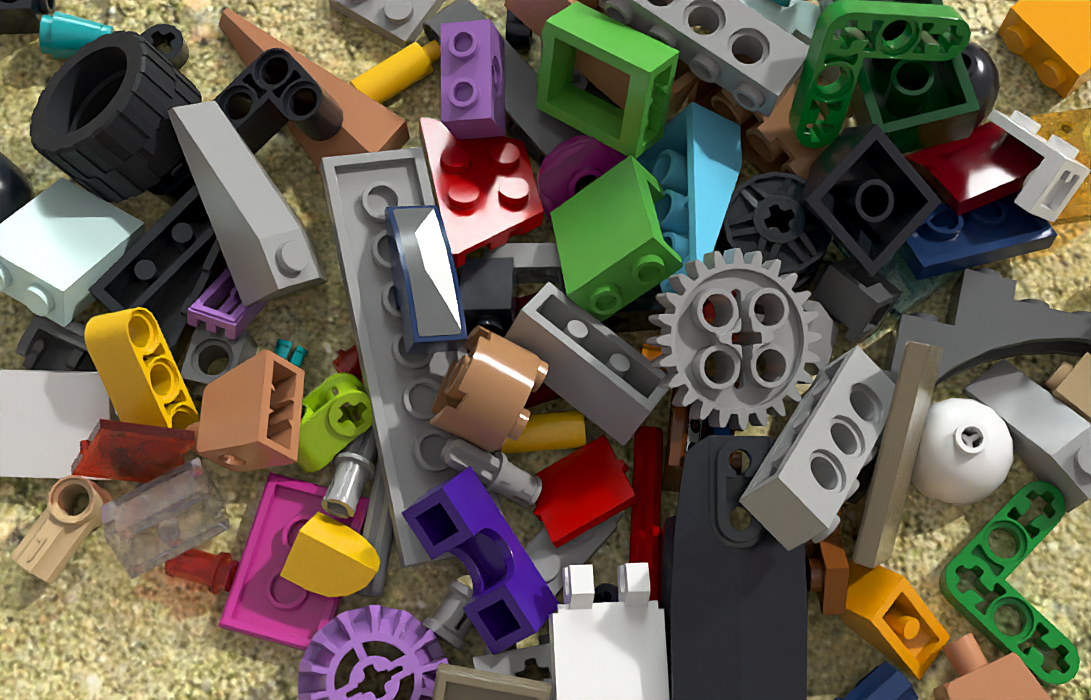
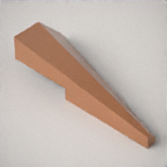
M226 8L222 12L218 23L224 35L226 34L246 67L268 49H284L339 104L343 111V122L338 132L328 140H312L291 121L286 124L299 145L303 147L320 175V162L324 157L398 150L410 139L405 119L230 9Z

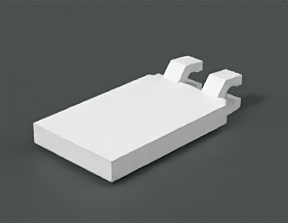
M0 369V477L61 479L68 475H78L88 480H112L118 477V470H115L118 468V465H116L118 462H115L117 461L115 458L118 456V450L112 449L118 448V414L98 372ZM102 449H103V450H108V452L103 451V456H104V457L101 458V456H102Z
M648 562L625 563L622 566H617L619 602L593 603L595 592L592 564L569 565L566 568H562L564 604H557V613L549 614L553 700H670L664 609H658V600L649 601L651 590Z

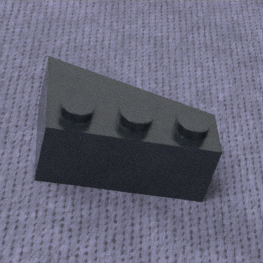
M196 184L88 289L98 304L108 313L136 307L149 310L157 320L176 365H178L195 330L194 326L187 324V309L219 277L227 265Z

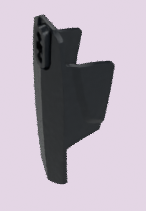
M709 435L685 452L676 513L674 516L665 519L659 542L658 609H664L670 700H807L808 587L806 542L788 551L739 502L776 442L768 436ZM738 450L746 453L750 460L748 469L740 475H737L736 471L729 464L731 453ZM736 507L743 508L750 515V524L744 530H737L730 524V513Z

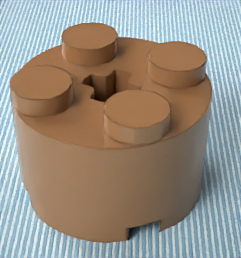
M477 326L467 336L468 339L462 346L470 350L467 356L463 355L458 362L454 360L451 362L440 384L431 409V413L435 414V416L430 419V424L489 453L493 451L498 452L503 447L507 437L516 441L525 429L530 417V411L525 409L524 406L530 392H536L544 381L549 364L539 359L538 355L481 326Z

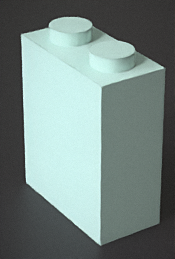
M62 177L0 224V292H4L23 303L36 315L45 316L65 327L95 301V298L88 289L145 234V223Z

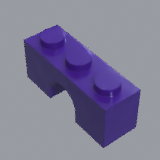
M471 466L432 488L401 512L431 560L445 552H449L459 558L465 565L472 580L473 594L470 601L463 607V610L493 655L535 634L548 620L549 614L554 613L557 609L559 602Z

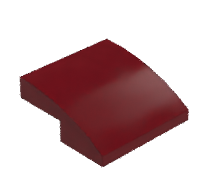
M992 121L974 128L968 138L924 148L904 156L934 193L938 192L957 216L1022 190L1024 180L1028 174L1037 168L1044 159L1041 154Z

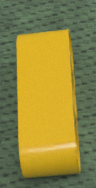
M136 307L92 317L87 322L84 331L85 344L134 449L137 451L145 442L143 450L147 456L190 450L185 439V431L190 424L200 421V418L153 314L146 308Z

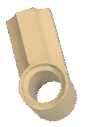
M68 475L59 479L52 486L48 494V506L10 557L29 573L47 583L53 584L91 530L101 527L109 519L113 507L110 493L103 486L78 475ZM88 491L89 504L81 514L75 516L72 510L75 498L80 493Z

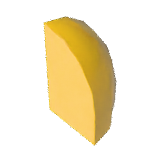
M318 511L300 529L280 576L310 592L326 597L350 596L367 587L377 574L381 561L376 549L362 535Z

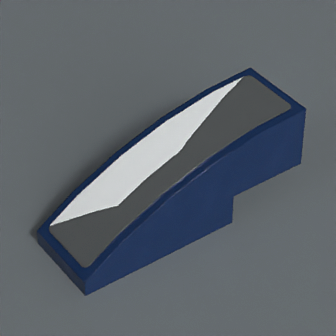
M438 206L386 207L385 219L396 309H401L406 354L459 351L468 339L456 268Z

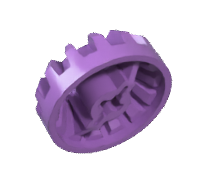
M368 605L340 613L313 636L299 666L298 699L393 700L399 690L400 680L413 673L414 688L410 700H432L437 667L440 663L448 664V660L433 631L421 625V622L412 614L404 610L383 607L381 605ZM372 641L385 642L398 648L404 656L392 662L382 656L373 655L367 657L362 643ZM354 648L360 661L355 664L350 673L349 684L335 690L334 679L337 667L346 653ZM372 666L376 673L383 671L388 673L397 667L401 668V672L391 676L390 680L383 685L385 695L381 698L376 699L371 691L364 694L359 692L352 697H346L348 692L358 688V684L365 680L363 672L365 668Z

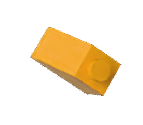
M851 559L848 563L850 569L845 615L838 616L848 628L910 676L920 680L942 650V646L946 645L951 637L903 575L880 565L870 568L856 564L854 559Z

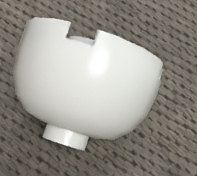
M950 398L930 405L911 483L923 496L933 501L938 499L945 503H953L952 506L965 507L983 501L1004 483L1013 462V439L1006 423L992 408L973 399Z

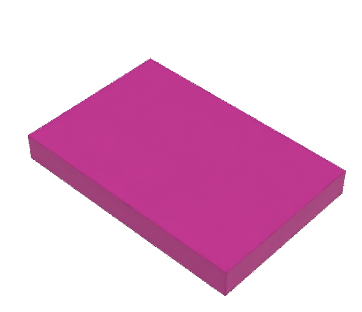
M269 472L218 627L305 652L318 630L322 629L338 615L343 596L326 597L310 592L281 577L280 573L300 529L318 511L363 535L369 498L360 496L353 517L349 516L347 519L339 518L329 514L321 506V501L326 495L328 487Z

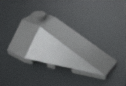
M216 101L173 107L168 110V115L243 306H251L328 282L329 280L311 234Z

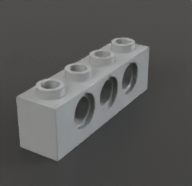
M599 0V6L604 9L608 17L629 25L633 29L680 51L678 58L688 64L691 71L698 78L709 83L715 82L730 92L736 102L743 108L754 112L759 111L768 118L802 73L809 46L739 0H663L668 4L667 6H655L648 0ZM701 26L709 30L711 34L699 35L690 27ZM734 55H747L754 61V63H741L734 57Z
M858 345L819 371L739 500L788 551L810 539L814 543H818L836 529L840 522V517L837 515L840 507L858 489L860 482L856 478L860 470L873 459L878 451L874 444L879 435L884 432L895 384Z

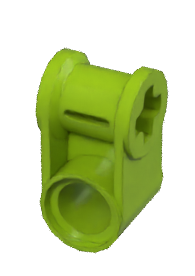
M345 372L333 374L302 399L298 459L296 463L306 473H313L325 467L338 452L360 434L367 431L372 425L370 397L365 394L361 381L353 374ZM334 388L339 392L336 396L333 393ZM348 402L350 405L345 407L343 403ZM357 412L360 416V419L358 421L354 416Z

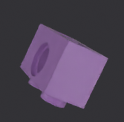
M490 19L441 24V123L457 140L505 136V41Z

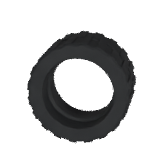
M114 31L111 34L97 37L96 40L81 47L51 77L49 83L41 92L36 107L33 109L32 122L30 124L31 143L38 153L98 198L107 202L128 200L132 196L136 197L144 193L151 186H155L179 163L178 161L184 153L167 111L173 107L201 103L202 96L196 86L137 32Z

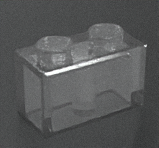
M199 457L101 506L105 539L131 579L232 528L223 497Z

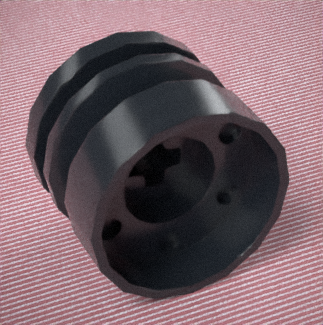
M774 171L754 175L737 186L731 195L718 235L716 251H719L723 256L725 250L740 248L743 257L745 253L761 251L762 264L765 261L779 259L781 267L778 277L790 273L798 275L796 283L792 287V291L796 293L807 290L821 266L832 236L801 201L807 180L795 174Z

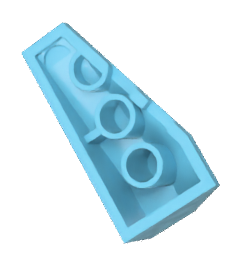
M691 102L665 125L663 138L636 158L662 184L665 197L654 204L664 241L681 257L683 267L672 275L681 273L687 276L684 265L686 262L699 259L703 263L704 254L713 252L742 166L740 125L694 102ZM668 278L660 283L662 293H675Z

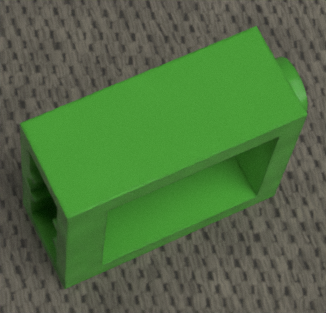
M577 1L546 20L541 33V41L543 43L541 66L536 76V84L538 85L536 108L584 134L594 137L596 140L626 156L632 155L635 159L663 138L680 51ZM577 49L630 75L625 110L572 84Z

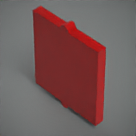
M605 434L535 474L542 480V489L535 502L536 508L533 513L539 521H543L549 537L556 548L639 501L625 474L629 469L627 464L622 459L618 460Z

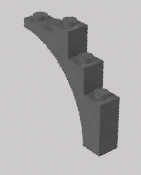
M988 268L964 269L952 287L946 323H941L938 317L928 313L914 312L909 315L901 314L891 330L884 369L882 371L896 385L905 345L909 343V340L944 348L934 388L941 382L977 365L1003 358L1046 354L1082 357L1087 352L1091 355V312L1074 311L1069 313L1050 308L1049 304L1037 299L1014 300L1017 280L1004 278L999 272ZM883 433L879 435L874 444L878 448L876 455L860 470L856 478L860 482L858 489L845 502L857 504L866 494L878 457Z

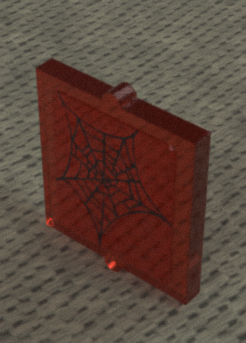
M100 419L88 439L80 441V452L71 465V475L164 485L176 466L185 463L184 455L195 441V432Z

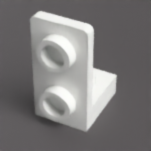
M993 109L988 116L990 121L1045 157L1041 164L1028 174L1024 180L1022 191L1014 202L1027 212L1054 223L1091 170L1075 160L1080 151L1068 142L1053 134L1048 141L1036 134L1041 125L1017 110H1014L1012 115L1008 117Z

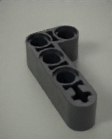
M281 48L268 49L260 54L212 100L216 101L254 155L289 121L307 137L315 141L330 139L338 132L343 122V111L339 104L289 52ZM184 155L173 170L169 171L159 183L147 189L171 207L195 185Z

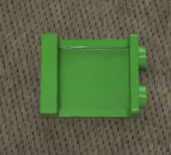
M632 155L550 212L567 297L599 321H604L683 267L681 257L664 241L654 204L665 197L662 184Z

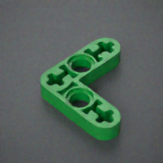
M838 0L829 4L817 19L789 113L788 122L799 143L807 148H822L830 144L838 136L864 58L922 61L950 60L958 56L968 45L971 35L969 25L953 7L946 5L866 0ZM848 20H851L855 27H846ZM898 20L906 21V28L898 38L892 41L881 40L884 29L890 23ZM950 26V32H945L947 27ZM836 29H843L840 36L836 35ZM931 34H940L936 41ZM832 66L842 67L841 74L835 82L825 86L817 85V79L822 71ZM819 112L823 116V120H817ZM813 124L812 128H807L806 125Z
M1034 481L1014 493L945 565L940 573L939 587L945 599L1004 655L1014 652L1021 658L1041 686L1053 687L1067 683L1075 677L1080 664L1078 651L1066 636L1005 580L1061 521L1065 514V501L1060 491L1048 482ZM1038 497L1043 498L1047 503L1043 508L1045 515H1038L1025 527L1016 521L1031 507V502L1028 499L1033 501ZM1003 530L1013 537L1016 549L1011 558H1000L990 550L988 538L992 531ZM957 570L959 573L964 574L971 570L977 576L973 586L983 596L990 594L994 590L999 597L986 604L982 612L976 609L975 605L981 603L984 599L972 589L964 593L960 592L956 587L960 578L955 571ZM999 606L1012 607L1021 616L1022 628L1016 636L1005 635L995 626L994 613ZM1036 629L1040 633V637L1032 642L1044 652L1053 649L1057 650L1060 656L1057 658L1056 663L1062 670L1043 671L1041 668L1045 660L1043 655L1034 646L1025 648L1022 652L1017 647L1018 644L1029 639Z

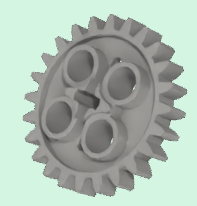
M734 248L725 250L723 256L719 251L706 253L703 257V263L699 259L686 262L684 265L687 276L680 273L670 275L668 278L675 293L666 292L656 296L658 302L666 308L665 313L651 315L648 319L654 325L661 327V335L646 339L647 344L661 347L662 355L650 362V366L656 368L666 367L668 372L658 384L659 387H677L679 390L675 394L672 404L677 407H686L692 403L689 418L692 420H704L708 416L710 427L724 428L728 423L730 429L746 430L748 422L751 426L767 425V414L771 417L785 416L786 411L783 401L800 402L802 400L800 393L795 387L796 383L812 384L814 381L810 374L804 370L805 363L820 362V357L808 351L809 343L821 340L822 335L808 331L807 325L819 317V313L815 311L804 312L801 306L810 297V292L794 293L792 287L796 283L798 275L790 273L778 277L781 261L774 259L765 261L762 264L761 251L748 252L743 257L741 249ZM732 290L737 294L735 298L731 294ZM706 299L711 301L715 310V317L711 325L706 322L702 312ZM757 299L762 302L765 310L764 319L761 323L755 317L754 312ZM732 334H738V344H732ZM760 354L764 357L767 366L766 373L762 379L756 370V362ZM708 355L714 358L717 366L716 375L711 381L706 376L704 370L705 360ZM736 380L740 383L737 389L734 387Z

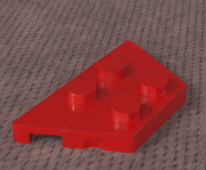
M428 117L420 118L419 134L434 202L438 206L445 226L455 268L465 264L466 254L484 245L491 251L507 243L512 236L523 235L542 225L544 210L524 141L505 136L457 140L440 120Z

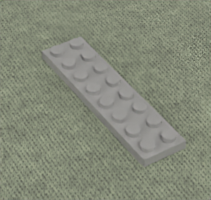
M417 147L324 157L320 162V171L365 393L371 400L372 427L400 566L402 569L457 558L452 553L445 552L431 560L401 514L402 511L429 490L459 473L458 470L448 466L440 458L441 450L447 440L454 435L430 424V419L435 416V414L431 413L432 405L453 360L458 362L463 355H468L467 349L461 347L459 351L406 354L401 309H396L385 208L435 205L423 148ZM489 491L488 494L503 515L499 494Z

